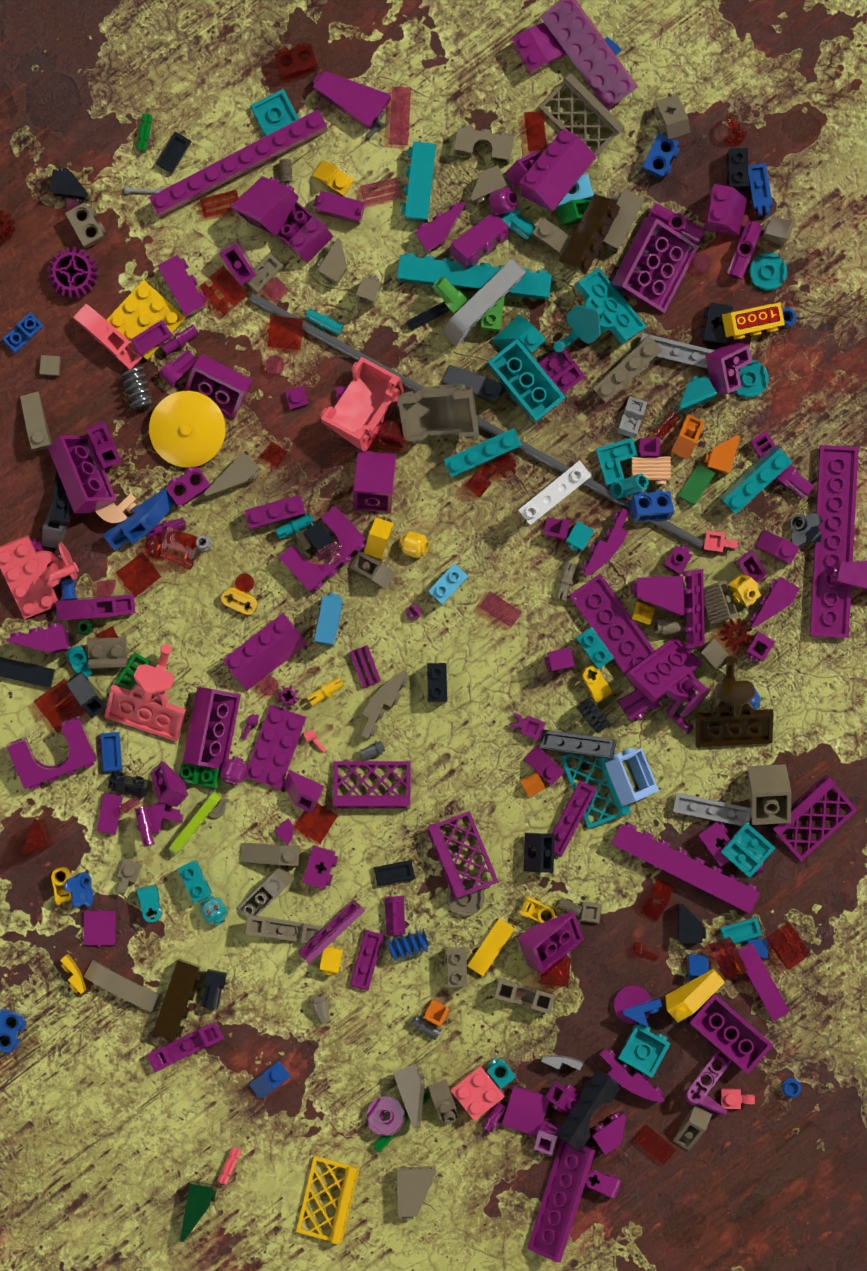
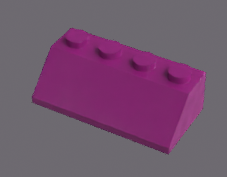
M562 129L520 180L521 196L553 212L596 159L595 154L579 136Z
M59 436L48 448L74 513H91L117 501L90 436Z
M282 613L225 657L223 662L248 691L305 647L307 642L286 615Z
M197 686L183 762L222 769L224 760L229 759L240 694Z
M715 993L696 1011L689 1022L747 1074L752 1071L773 1046L770 1041Z

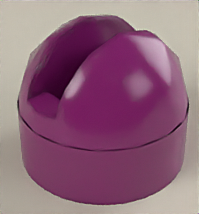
M410 605L406 610V615L410 620H417L421 616V609L417 605ZM411 608L418 614L416 617L410 611Z

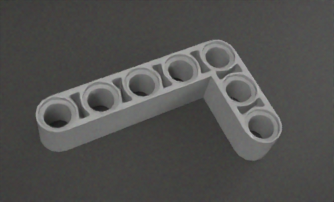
M514 259L510 260L449 320L443 334L456 347L460 345L468 336L472 327L527 272Z

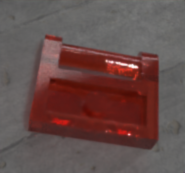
M164 526L155 558L160 561L166 560L181 565L184 569L191 570L194 564L193 558L197 548L196 540L198 537ZM169 547L186 553L185 558L166 553V548Z

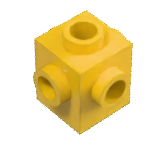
M745 574L739 575L728 584L732 592L731 596L737 604L747 607L754 604L756 599L761 596L758 590V583L752 577Z

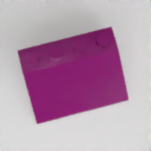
M645 217L611 285L626 295L665 314L699 246L657 218Z

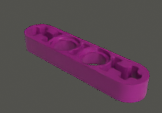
M717 1049L687 1089L685 1099L689 1104L696 1105L700 1103L732 1060L728 1056H725L724 1059L721 1057L724 1053L720 1049ZM713 1061H719L721 1063L720 1071H716L713 1069ZM703 1075L710 1078V1085L705 1086L701 1083ZM698 1088L702 1089V1090H700V1091L698 1092V1094H697V1097H698V1098H695V1099L693 1100V1099L691 1098V1097H692V1094H691L690 1092L693 1093V1092H695Z

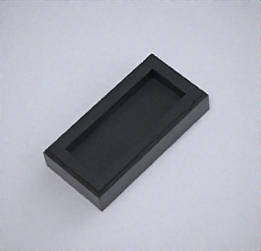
M175 131L157 160L156 165L173 175L192 141Z
M412 860L374 867L377 886L415 879Z

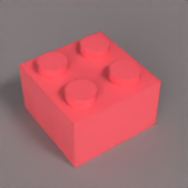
M481 1064L450 1087V1091L474 1121L505 1097L504 1093Z

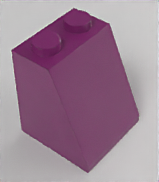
M262 176L233 203L231 208L249 224L277 236L299 196L294 192L295 189L286 183L283 186L280 184V181L273 177L268 179Z
M714 184L708 197L703 226L706 229L705 231L740 237L747 199L733 187Z
M369 450L358 451L353 510L391 513L396 454L389 452L376 453Z
M683 576L640 577L634 579V582L631 583V595H634L635 600L676 617L685 615Z

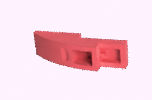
M85 304L73 317L127 369H132L142 358L130 344V341L89 305Z

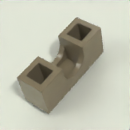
M463 125L462 128L458 127L453 153L472 157L473 150L477 145L486 144L492 150V161L509 164L514 137L503 132L493 134L488 129L477 131L473 130L471 126Z
M498 978L494 998L521 1004L550 1014L555 994Z

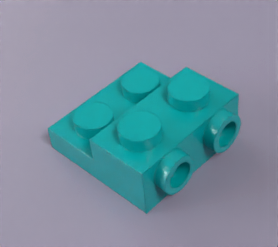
M641 1023L640 1025L636 1024L617 1059L652 1078L671 1043L667 1042L668 1038L660 1033L655 1035L650 1032L651 1028Z

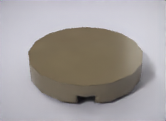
M464 878L462 884L465 891L473 888L475 881ZM448 888L446 895L449 908L456 915L463 917L476 914L482 908L485 899L483 889L457 900H454L450 888Z

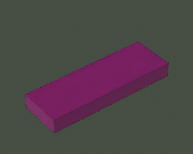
M365 930L350 986L369 990L384 934Z

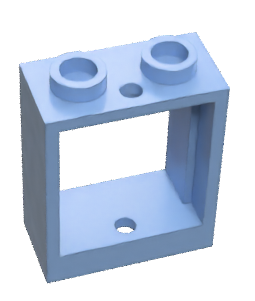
M633 747L622 751L624 755L621 752L615 754L612 760L605 763L622 806L659 791L642 748L634 750ZM626 759H628L640 789L636 792L633 791L622 763Z

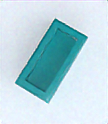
M757 917L719 928L725 947L762 936Z

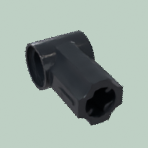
M212 969L207 970L202 1007L218 1009L221 992L225 986L226 972Z

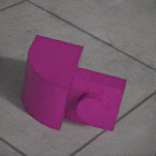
M104 420L87 427V432L103 468L121 462L117 447Z
M162 802L153 804L147 809L149 822L153 826L151 830L155 833H161L164 819L183 822L184 814H180L181 810L169 808V811H167V804Z

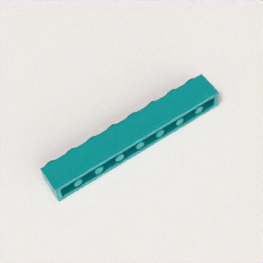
M404 253V256L400 255L397 281L433 286L439 278L445 276L456 289L479 291L505 265H499V268L491 267L489 263H480V265H470L464 268L460 263L453 262L454 260L450 258L434 260L435 257L425 255L423 258H419L415 254ZM523 268L527 273L505 294L548 300L552 275L544 270H537L536 273L529 272V269Z

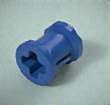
M69 579L59 582L62 589L61 600L78 599L75 593L76 580Z

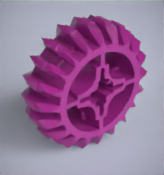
M66 247L65 254L59 250L58 252L61 256L53 255L56 261H49V265L53 268L47 269V272L52 274L47 276V279L54 280L50 283V286L56 287V293L62 290V297H65L68 293V297L72 299L75 293L76 297L80 298L79 292L86 296L87 292L85 289L88 288L92 291L93 288L90 284H97L93 277H99L97 272H93L99 269L97 265H93L96 260L94 258L89 259L91 257L89 252L84 255L85 250L82 248L78 253L76 247H73L72 252ZM71 259L67 267L60 268L63 262ZM77 259L87 264L88 271L78 268ZM75 269L77 274L71 277L69 271ZM58 274L68 277L69 287L60 283ZM87 277L81 285L76 286L78 279Z

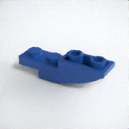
M164 488L135 507L133 515L104 533L105 539L114 550L128 541L134 544L150 532L166 516L175 501Z

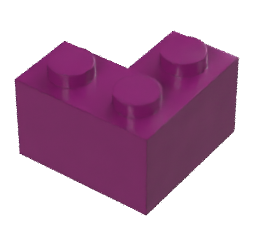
M733 341L705 355L710 382L716 392L729 394L742 387L738 369L752 362L749 344Z

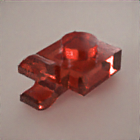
M487 462L483 463L481 473L476 471L465 486L480 498L491 485L489 479L496 473L497 469L492 465L490 466Z

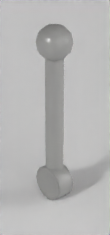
M125 187L124 193H158L163 189H131L130 187Z

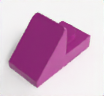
M535 746L523 759L551 786L565 772L538 746Z

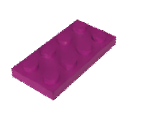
M270 704L245 777L281 789L307 717Z

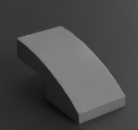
M629 396L617 433L636 438L646 409V401Z
M545 1055L541 1058V1062L560 1069L562 1063L578 1070L583 1065L582 1061L568 1056Z

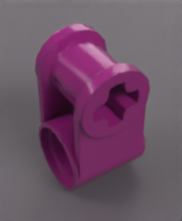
M590 1169L585 1184L593 1190L616 1199L622 1180L610 1174ZM595 1175L597 1181H593L591 1184L589 1177H594Z

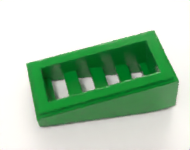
M134 652L115 685L132 690L137 682L127 678L126 675L128 674L134 678L135 672L130 670L131 667L135 670L138 668L134 661L136 660L143 665H150L151 661ZM124 681L130 684L131 687L129 688L128 686L122 684V682Z

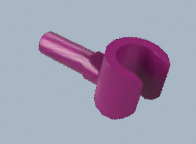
M249 715L242 739L246 740L251 725H258L259 715Z

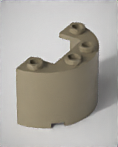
M464 384L438 385L420 388L415 394H413V391H409L398 396L404 442L411 441V444L421 443L428 435H434L435 438L446 436V434H452L453 436L466 437V439H474L479 435L472 386L465 388Z

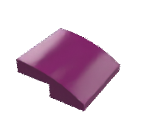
M565 348L562 352L553 350L537 362L562 393H565L585 378Z
M513 1086L501 1125L538 1136L549 1100L545 1098L546 1095Z

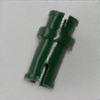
M83 620L78 623L77 631L79 634L86 636L93 632V626L89 621ZM85 625H87L86 631L83 630Z

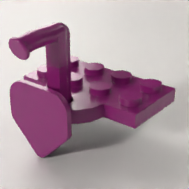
M676 637L647 657L626 675L653 703L664 694L672 698L666 707V713L686 734L692 731L693 724L687 723L683 717L699 706L711 691L700 681L696 680V677L693 675V672L702 665V662L689 649H685L684 644ZM684 702H687L688 705L684 708V710L682 711V713L679 715V714H678V711L680 710V708L682 707V705L684 704Z

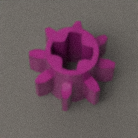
M292 685L289 686V689L282 686V693H277V695L281 696L278 703L284 702V708H287L288 704L295 707L294 701L300 700V698L296 697L299 690L293 691ZM288 691H291V695H293L294 698L289 699V702H286V698L283 697L284 693L287 694Z

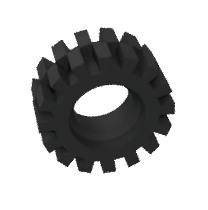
M589 697L576 706L597 733L610 724Z

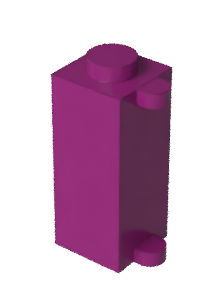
M320 191L319 196H315L313 206L316 207V213L361 224L365 202Z

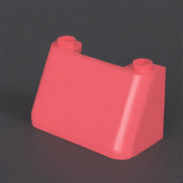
M361 357L358 362L354 363L351 369L353 380L335 407L325 408L321 413L320 419L323 424L355 447L366 451L397 406L398 396L403 394L404 388L399 376Z

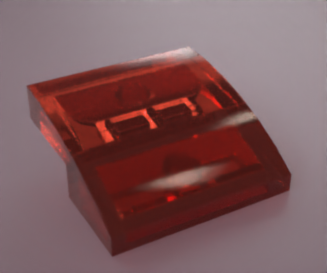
M65 678L34 700V703L58 734L63 731L61 727L62 722L79 715L82 717L87 713L69 689Z

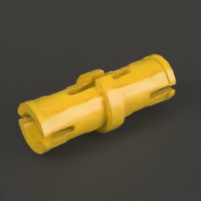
M337 676L326 685L322 684L321 688L306 697L314 707L326 697L330 698L332 693L345 685L340 677Z

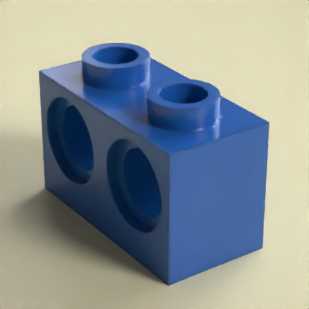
M658 132L641 171L660 180L663 179L664 175L668 176L672 165L669 163L672 158L676 159L680 148L677 147L679 141L672 138L668 139L666 135ZM668 145L671 151L663 152L661 146ZM660 162L663 168L657 170L653 167V163Z
M656 490L651 493L640 491L633 494L629 501L633 523L670 520L675 512L670 491Z
M7 1008L1 1009V1051L10 1054L13 1052V1049L17 1050L20 1039H18L19 1032L24 1031L27 1023L24 1020L26 1015ZM9 1017L16 1019L17 1024L15 1027L8 1025L7 1020ZM2 1035L9 1037V1045L2 1044Z

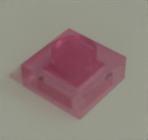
M277 276L262 288L275 304L289 292L288 288Z

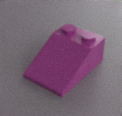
M544 22L512 38L511 44L530 76L567 56L565 50Z
M569 912L532 926L518 938L527 965L542 975L584 940L574 912Z

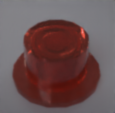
M384 421L380 433L374 434L372 438L373 443L377 447L387 452L406 453L410 448L409 443L403 436L402 423L398 421Z

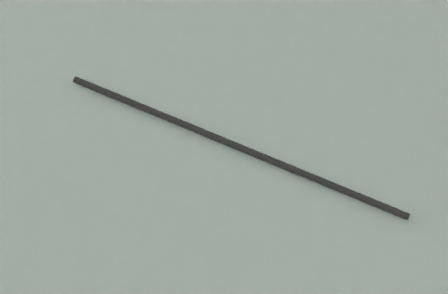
M254 293L250 297L249 302L354 360L359 361L363 357L399 376L403 387L414 393L420 390V388H425ZM477 416L478 428L494 437L505 432ZM521 441L522 446L516 448L561 474L570 468ZM590 478L581 484L631 512L630 500L625 497L614 498L610 493V489ZM666 520L650 521V523L699 550L705 542Z

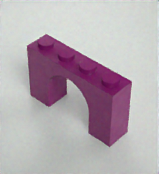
M336 506L321 518L339 541L338 553L332 561L322 565L313 564L293 544L279 556V559L310 592L313 590L315 592L324 585L322 583L327 577L331 579L338 572L336 568L341 564L345 566L352 559L351 555L355 551L359 553L366 546V538Z
M80 715L61 724L70 752L66 760L58 765L49 766L39 762L35 758L26 736L8 743L7 749L24 789L28 787L30 790L35 789L41 785V782L46 780L48 783L58 779L59 775L64 773L66 776L76 772L77 768L83 766L85 769L94 765L97 756Z

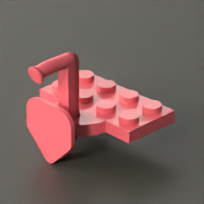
M29 535L0 546V569L24 619L56 607L58 598L53 587L63 577L70 575L73 580L77 579L79 569L62 542L58 545L60 551L58 556L50 551L36 552Z
M164 644L160 648L161 655L157 667L150 665L138 666L134 674L137 684L134 685L132 690L116 685L112 686L104 718L177 742L186 709L168 703V696L165 691L171 689L174 683V676L170 672L165 671L172 648L170 645Z

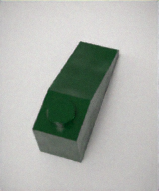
M197 1181L190 1182L180 1242L185 1241L207 1211L211 1202H215L217 1190H213L214 1184Z

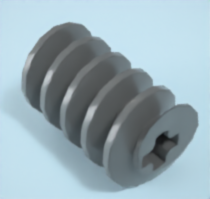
M144 367L130 369L121 375V378L126 380L123 385L129 387L125 392L126 394H131L127 399L128 401H133L129 405L132 409H142L154 404L148 403L152 396L145 394L150 391V388L143 387L148 381L141 380L146 374L139 373Z

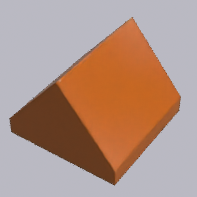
M537 772L520 781L529 798L545 789Z

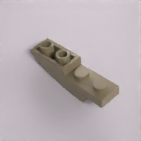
M402 671L388 680L372 697L362 714L369 719L361 736L367 739L369 736H374L378 728L375 723L378 718L382 719L386 710L383 708L384 704L392 707L393 704L397 705L401 696L398 694L400 687L405 688L409 679L406 676V671Z

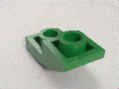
M182 762L179 777L187 783L218 788L221 769Z

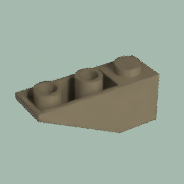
M281 865L238 909L246 917L247 915L258 916L295 878Z

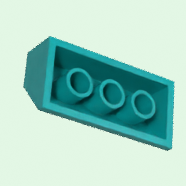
M518 339L514 340L487 362L486 367L498 382L503 384V388L534 425L566 398Z

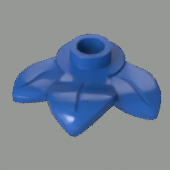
M80 872L75 877H70L64 885V890L71 892L72 908L83 904L89 908L94 897L91 889L90 875L86 872Z

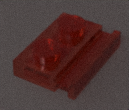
M790 922L766 938L787 970L792 969L807 956L811 955Z

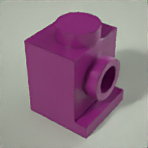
M676 545L663 566L680 576L692 557L689 554L691 550L684 545H680V547ZM677 555L683 557L682 562L676 560Z
M757 632L745 651L749 654L747 658L755 663L758 660L763 662L775 641ZM757 645L761 646L762 648L761 652L759 653L755 651V647Z
M543 1121L534 1149L552 1156L558 1142L556 1134L561 1126Z

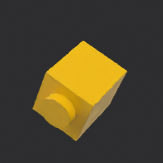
M327 946L323 950L319 968L323 970V974L334 975V973L339 972L343 949Z

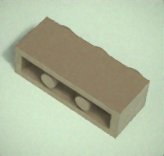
M625 188L622 193H617L614 202L621 208L602 243L603 246L618 252L645 198Z

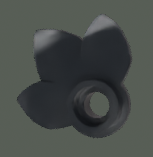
M815 513L806 516L803 514L793 516L790 521V527L793 530L791 535L792 542L799 546V549H802L807 541L810 543L820 542L822 540V533L818 526L823 522V519ZM802 521V526L798 527V523Z

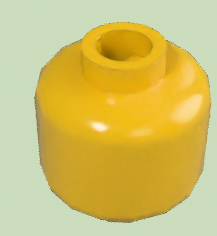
M409 531L405 536L401 537L399 546L402 547L404 555L421 558L428 551L429 541L424 534Z

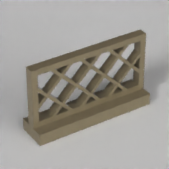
M571 73L539 105V108L561 130L571 128V133H573V128H584V139L581 140L586 145L587 141H598V149L594 152L595 156L625 129ZM565 85L571 90V98H560V91ZM550 101H558V112H549L545 106ZM560 101H571V112H560ZM574 101H582L585 104L584 112H573ZM571 114V125H562L560 123V115ZM573 114H584V125H573ZM587 114H595L598 117V125H587ZM587 128H598V139H587ZM600 128H609L613 134L608 139H600Z

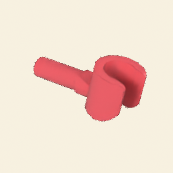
M313 730L304 732L307 742L313 740L322 753L326 751L318 741Z

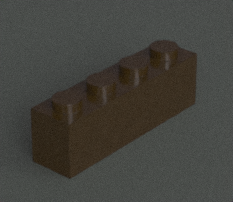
M594 194L559 261L568 269L586 275L621 207L612 199Z
M182 959L177 960L152 1034L175 1041L177 1037H181L184 1029L181 1026L183 1018L187 1019L190 1008L187 1007L189 1000L193 1001L196 990L193 989L195 982L199 983L203 973L200 971V965Z

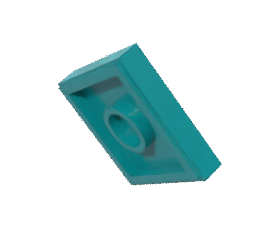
M284 89L250 105L265 137L299 119Z

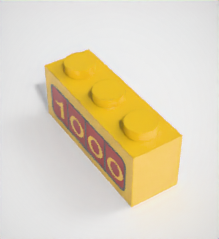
M781 302L722 314L726 337L733 336L734 339L745 338V333H750V336L762 334L761 330L764 329L767 332L777 331L778 326L785 325Z

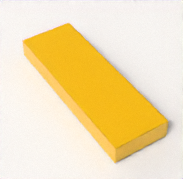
M498 918L467 966L481 976H484L515 928L501 918Z

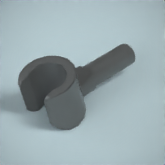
M384 114L378 116L377 124L366 135L369 139L377 130L388 125L389 119L385 123L380 121Z

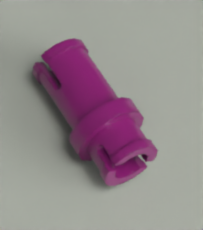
M496 1103L489 1115L484 1118L485 1122L481 1127L492 1133L495 1126L498 1127V1121L507 1107Z

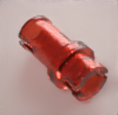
M672 410L668 416L665 415L663 417L664 420L653 431L661 440L672 427L675 428L676 422L680 420V417Z

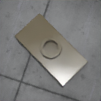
M269 253L254 268L256 276L245 283L258 294L284 266Z

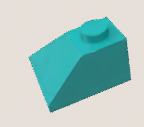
M520 314L491 340L502 351L514 340L518 339L531 355L546 342L545 337Z
M698 375L690 379V383L687 384L676 410L677 413L715 398L717 393L707 376L701 378Z

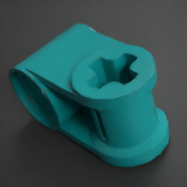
M157 885L137 888L143 918L148 922L158 921L161 918L162 912ZM151 908L157 912V915H154V919L147 915Z

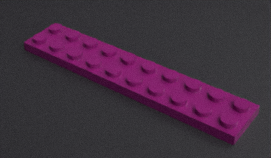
M819 446L816 514L823 519V522L818 526L822 533V540L814 543L809 636L849 638L851 587L830 582V569L834 563L853 562L859 447Z

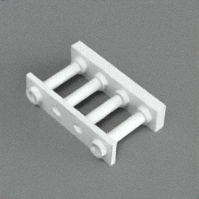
M579 460L518 511L530 525L589 479L591 477L590 472Z

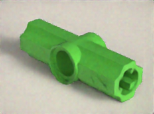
M445 276L439 278L432 286L454 314L468 302V299L461 291L457 290Z

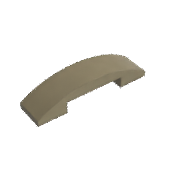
M247 915L244 934L307 944L322 929V926Z
M92 960L84 975V978L99 987L150 1012H153L161 996L157 992L127 979L95 960Z

